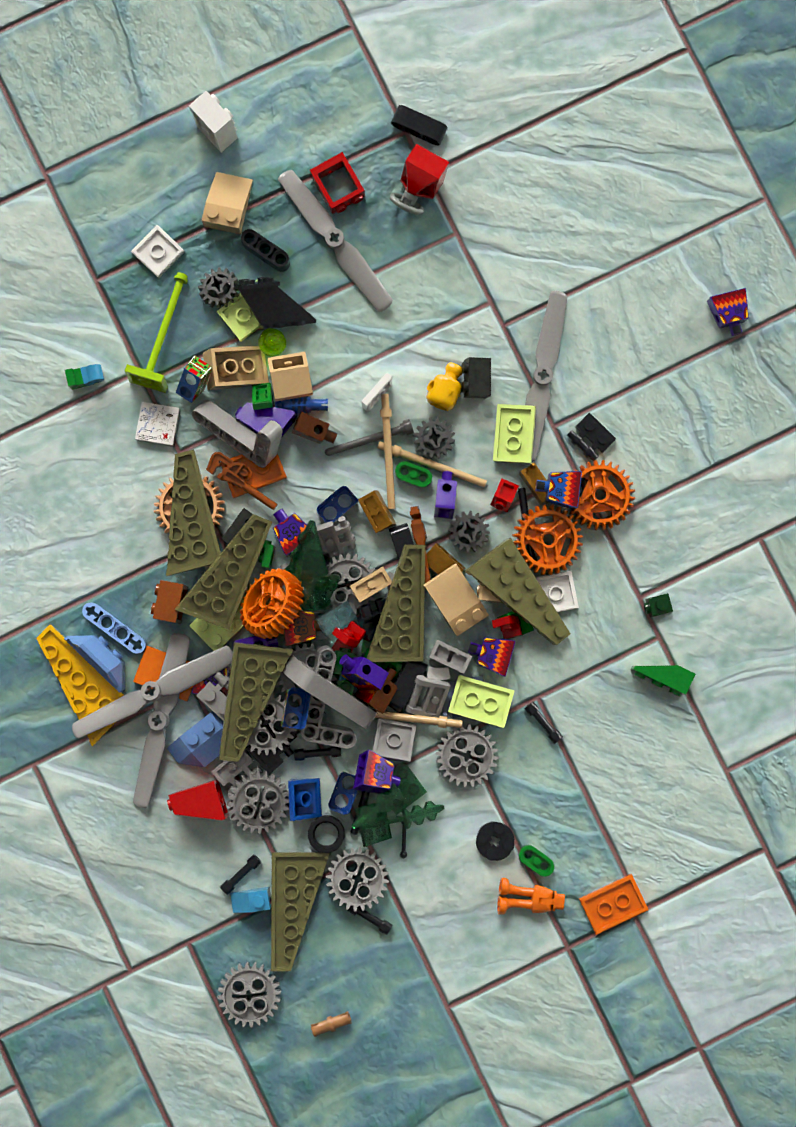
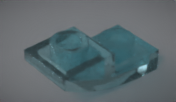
M345 601L317 618L316 621L324 635L328 636L336 627H343L357 618L349 602Z

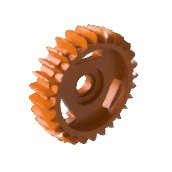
M595 460L593 466H591L590 462H587L586 469L583 465L579 468L582 471L581 478L588 481L581 497H579L578 508L572 510L569 514H576L577 516L574 520L581 519V526L585 522L588 523L587 529L594 525V529L598 530L599 525H601L602 530H605L607 524L612 529V522L619 525V518L624 521L626 517L623 514L629 515L631 513L627 508L634 507L633 504L629 503L635 500V497L630 496V494L635 492V489H629L633 482L627 483L630 476H623L625 470L617 471L619 465L612 468L611 461L607 466L605 465V460H602L600 465ZM610 475L614 476L623 490L618 492L607 477ZM596 490H603L606 494L605 499L598 500L595 497ZM611 511V518H593V513Z
M546 504L542 505V510H540L539 506L535 507V512L529 509V516L525 513L522 514V517L525 519L524 521L521 519L517 520L520 527L515 526L514 529L518 533L512 534L513 537L517 538L513 542L518 546L517 549L525 562L528 563L530 569L534 567V573L541 569V575H544L546 570L548 575H552L553 569L556 574L560 573V567L564 571L567 570L565 564L573 565L570 560L578 559L574 554L581 553L577 546L583 545V543L578 542V539L583 538V536L577 535L581 528H575L578 521H571L574 515L566 516L568 510L561 513L560 506L556 510H554V505H550L548 510ZM553 516V522L535 524V518ZM546 534H550L553 537L551 545H546L543 541ZM566 537L570 538V545L566 555H560ZM529 544L540 559L535 561L528 554L525 546Z
M280 568L271 569V571L266 570L265 575L260 574V578H255L254 584H250V589L248 591L245 590L246 596L242 597L244 603H241L240 606L243 609L239 611L242 614L240 616L242 625H244L247 631L259 638L271 639L272 637H278L279 633L284 634V629H289L290 623L294 624V618L298 617L297 612L302 610L300 604L304 603L301 599L304 597L302 593L304 588L301 586V582L296 576ZM271 598L270 603L266 606L267 600Z

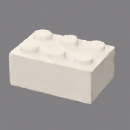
M205 91L189 105L198 129L222 153L238 138L236 134L237 129L234 126L235 122L232 119L233 115L231 112L219 105L220 101L214 94L210 95Z

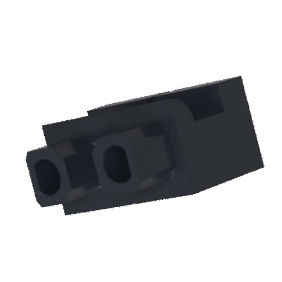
M385 597L375 600L377 609L372 611L370 604L358 607L360 616L357 617L359 626L366 631L363 640L369 642L373 640L386 601Z

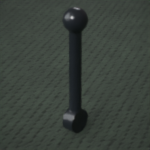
M405 817L401 819L403 827L400 857L403 859L407 857L406 825L409 822Z

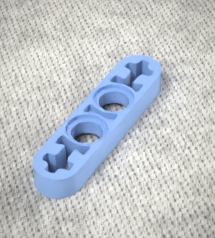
M87 603L84 605L82 613L86 619L131 652L140 654L145 651L147 642L143 637L98 604ZM89 607H95L94 611L99 615L101 614V612L104 613L99 617L97 622L95 620L98 617L92 614L90 616L88 615L89 611L87 609ZM105 617H109L112 620V625L109 628H105L102 625V620ZM121 628L127 630L128 635L125 639H119L117 636V632ZM132 634L134 635V637L132 638L134 641L139 642L141 640L140 645L142 646V649L137 648L135 650V645L132 642H129L128 645L126 644V642L130 640Z

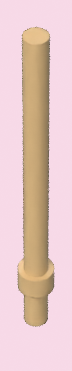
M381 394L382 410H380V417L383 420L388 509H395L390 426L392 411L389 409V394Z
M380 441L377 448L384 451V442ZM392 446V456L398 458L400 456L440 472H453L454 477L481 487L486 485L487 480L405 451L400 446Z
M374 710L378 713L375 718L438 725L440 728H447V726L462 728L463 720L448 719L446 716H439L438 718L387 711L382 714Z

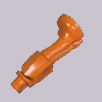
M507 878L500 879V895H521L531 897V899H513L498 896L497 912L499 915H504L508 908L513 907L531 909L532 913H545L551 910L554 912L555 909H564L565 894H557L555 890L552 891L538 885H534L533 888L518 887L510 884Z

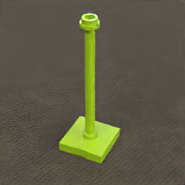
M177 272V275L174 276L176 283L146 369L126 365L125 373L130 383L166 393L168 385L164 375L153 371L183 284L188 282L186 274Z

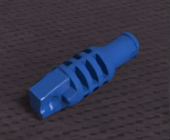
M305 396L276 401L275 408L292 410L295 414H300L301 412L309 414L311 411H328V406L321 405L328 404V399H311V397Z

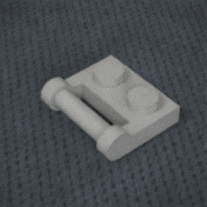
M417 675L415 679L416 685L410 702L406 704L405 711L415 715L439 718L450 689L449 682ZM425 686L428 688L420 707L417 706V702L422 688Z

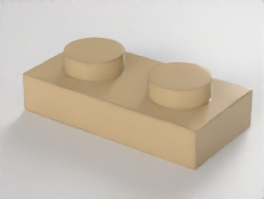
M381 567L349 587L360 603L391 585L392 581L384 567Z

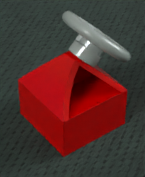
M416 144L405 160L400 180L405 187L403 195L399 193L390 194V200L396 206L409 213L422 215L424 208L416 201L418 197L430 199L435 197L444 182L449 161Z

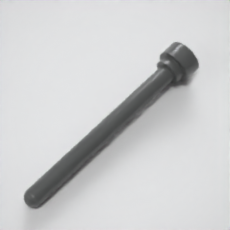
M410 419L404 420L400 426L391 428V436L401 433L403 435L413 434L414 431ZM383 431L327 448L325 454L330 456L384 439Z

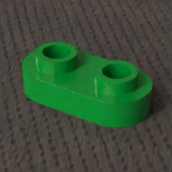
M406 461L400 462L395 468L396 477L403 482L420 488L428 487L432 482V474L426 468ZM402 469H407V470H408V474H407V475H403V474L401 473V470H402ZM421 475H424L426 477V480L424 482H421L419 480V477Z
M524 845L520 848L519 859L522 863L540 876L546 877L553 873L554 862L548 856L532 845ZM526 851H531L532 855L530 858L525 857ZM543 862H546L548 865L546 869H541Z

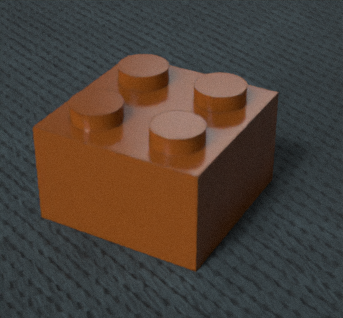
M160 580V584H157L155 588V595H157L156 603H153L151 607L153 619L181 624L183 613L175 610V608L187 595L188 586Z

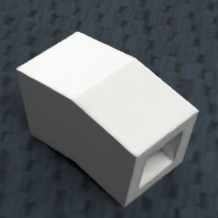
M428 667L426 678L439 681L450 679L449 667Z

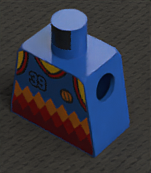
M582 471L550 472L547 481H536L535 491L546 492V502L575 510L578 508Z

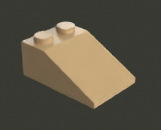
M216 172L202 216L204 227L241 235L253 180Z
M264 346L210 348L203 352L204 362L212 368L207 382V390L231 389L269 383Z
M457 564L449 567L424 584V587L456 636H459L489 616Z

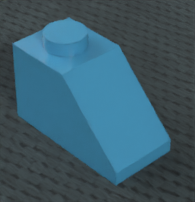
M269 887L230 893L233 913L270 910L271 908Z

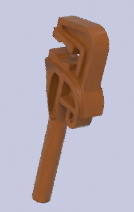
M221 452L212 454L206 468L208 472L213 475L216 469L221 467V461L227 467L224 466L222 468L223 471L218 474V479L243 489L273 511L278 505L277 503L245 482L243 477H247L249 474L244 469L245 464L234 462Z
M419 506L410 507V515L414 519L411 521L413 538L416 545L426 546L427 534L421 520ZM425 549V583H427L431 579Z

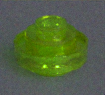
M269 328L260 334L258 345L264 354L275 357L285 350L286 338L281 331Z

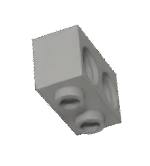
M436 640L428 658L464 674L472 656Z

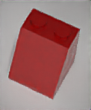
M217 779L168 795L167 804L169 810H173L175 815L224 820L229 816L221 786Z

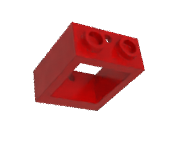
M343 152L310 169V176L332 214L343 212L347 209L348 205L352 203L357 204L365 197V190ZM344 166L357 190L333 202L320 179Z

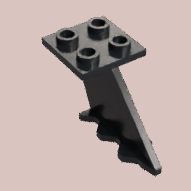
M259 277L257 278L258 281L240 279L239 283L234 284V288H238L259 322L260 329L265 330L316 323V319L278 287L280 282L274 281V278Z

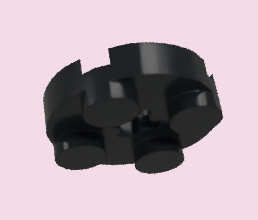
M490 821L480 827L476 836V846L483 857L491 861H499L510 855L514 849L515 839L513 832L507 825L497 821ZM492 836L500 837L501 840L498 842V846L490 844Z

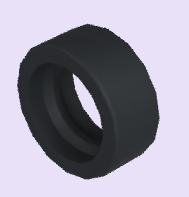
M323 815L316 818L308 830L310 845L321 853L336 851L342 845L345 838L343 824L338 818L331 815ZM322 823H331L338 831V837L331 845H322L316 840V828Z

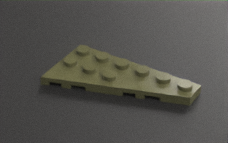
M194 449L175 454L167 577L210 566L221 554Z
M253 514L175 610L230 630L272 521Z
M511 538L503 541L465 570L468 575H472L478 580L477 582L490 590L497 599L514 613L519 614L526 623L531 624L537 629L538 633L553 645H558L571 634Z
M404 545L367 655V659L371 662L423 661L425 545Z
M234 642L219 760L239 762L293 649Z
M272 852L271 971H291L330 853Z

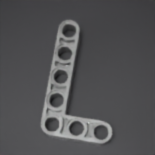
M204 400L192 411V417L197 423L261 468L266 467L277 455L282 437V428L277 422L269 421L256 434L209 400Z
M324 645L318 649L313 670L317 674L320 671H326L325 679L331 682L336 654L330 646ZM324 652H331V657L323 660L322 654ZM311 695L308 713L312 708L318 709V713L314 716L308 714L306 726L300 730L302 738L309 742L345 749L352 748L356 744V736L353 730L348 727L322 722L326 704ZM307 727L314 728L311 734L304 733ZM326 731L333 732L329 738L323 737V734ZM344 735H351L349 741H342Z
M291 655L286 662L283 673L296 685L363 728L367 729L378 714L363 702L317 674L296 656Z

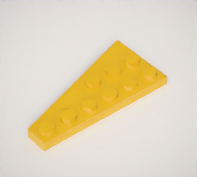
M49 624L36 639L51 664L53 672L58 678L79 720L124 696L122 692H118L64 640L65 637ZM115 723L88 734L91 746H94Z

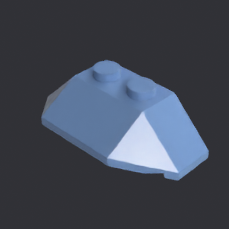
M66 636L64 638L118 692L125 690V662L122 660L123 656L116 649L112 650L109 648L108 645L110 643L103 636Z
M212 711L175 740L167 748L178 764L206 767L219 756L223 720Z

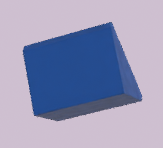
M320 778L290 779L288 781L290 821L321 817Z

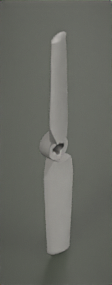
M288 170L278 177V181L311 228L325 238L327 245L334 249L340 267L378 312L386 310L393 300L358 249L344 240L342 231L335 228L330 214L295 172ZM332 235H334L335 237L339 236L337 243L335 241L331 242Z
M560 291L550 292L536 349L537 369L533 374L535 382L526 395L525 405L536 406L532 462L536 459L550 402L549 383L553 378L551 369L558 359L567 295ZM545 371V375H548V378L546 377L544 380H541V376H538V374Z
M181 633L171 635L159 678L167 671L186 664L190 638L187 635ZM179 694L161 696L158 701L154 702V712L149 715L148 724L151 729L145 740L133 803L137 807H148L165 747L166 728L170 721L169 715L172 714L178 703ZM160 717L162 724H158L155 719Z
M224 646L167 671L156 682H146L141 690L130 692L72 724L74 736L79 739L137 713L149 702L158 701L161 696L176 695L230 666L233 651L230 647ZM150 688L156 689L153 692V696L148 694L150 692Z

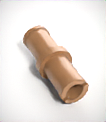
M347 1011L334 1017L329 1016L324 1021L311 1024L314 1037L329 1031L334 1032L339 1027L352 1024L350 1014Z

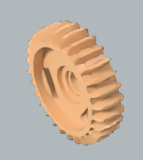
M205 476L202 481L206 496H212L213 513L211 515L213 523L220 526L217 519L224 518L219 514V512L225 511L224 508L220 507V505L225 504V501L219 500L223 494H216L220 488L218 486L212 488L215 482L210 481L207 483L209 478ZM169 478V485L163 482L166 488L164 490L158 489L162 495H156L155 497L160 501L154 503L155 506L159 507V509L154 510V513L160 514L156 520L163 521L159 526L161 528L167 527L164 530L166 534L169 533L172 508L170 493L173 490L174 482L172 478Z

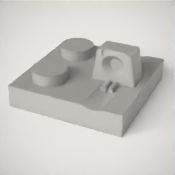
M378 718L373 752L387 760L410 763L416 724Z

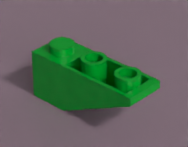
M679 665L632 666L631 670L635 671V676L641 679L647 677L652 680V684L660 688L664 685L670 688L669 692L676 696L687 694L696 675Z

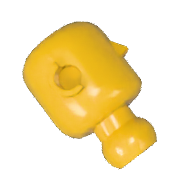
M451 362L445 367V375H437L427 386L426 399L428 403L445 411L454 408L458 398L461 396L462 390L461 383L457 381L458 377L462 375V367Z

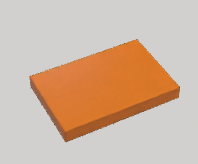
M278 453L264 468L257 466L242 454L230 458L234 462L245 464L244 469L249 474L243 478L247 484L256 490L287 478ZM220 462L222 468H223L224 466L227 467V465H225L224 463ZM228 483L233 498L247 494L243 489Z
M146 646L133 682L141 685L149 681L156 682L159 679L166 652ZM193 686L181 692L179 699L188 702Z
M632 874L579 898L596 935L649 910Z

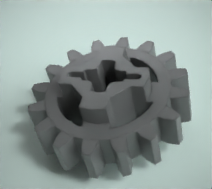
M218 267L217 272L211 269L210 275L205 273L206 279H200L202 285L198 286L200 290L199 295L204 303H209L211 308L216 304L218 309L221 308L222 304L228 307L227 302L229 301L234 303L233 297L239 296L236 292L239 291L238 288H234V284L239 283L233 272L230 273L227 268L222 271L220 267Z
M430 417L428 423L423 420V427L417 426L416 428L419 433H414V437L418 438L414 441V444L420 445L417 451L423 450V456L427 453L430 454V459L433 458V455L440 459L441 453L446 456V449L452 450V446L449 444L455 443V440L451 439L455 432L449 431L452 426L446 427V420L441 423L439 422V417L436 418V421H433ZM436 426L442 428L444 431H439L438 429H436ZM429 428L428 434L422 437L424 430ZM432 432H434L436 437H439L436 445L432 439L430 440ZM447 440L446 445L440 448L441 442ZM424 445H430L433 447V450L426 448Z
M463 511L461 518L456 515V522H450L453 528L448 529V532L453 533V535L449 539L455 540L453 546L460 545V551L464 547L466 548V553L469 552L470 548L476 552V546L483 548L481 542L488 541L485 535H489L490 532L485 529L489 527V524L483 523L486 519L485 517L478 518L479 513L473 516L472 511H469L468 515ZM469 519L476 521L478 525L470 523ZM462 521V530L456 532L458 524ZM466 526H468L470 530H474V532H472V537H470L468 534H464V532L466 531ZM482 532L481 538L476 542V534ZM463 538L467 540L469 544H465L461 542L459 539Z

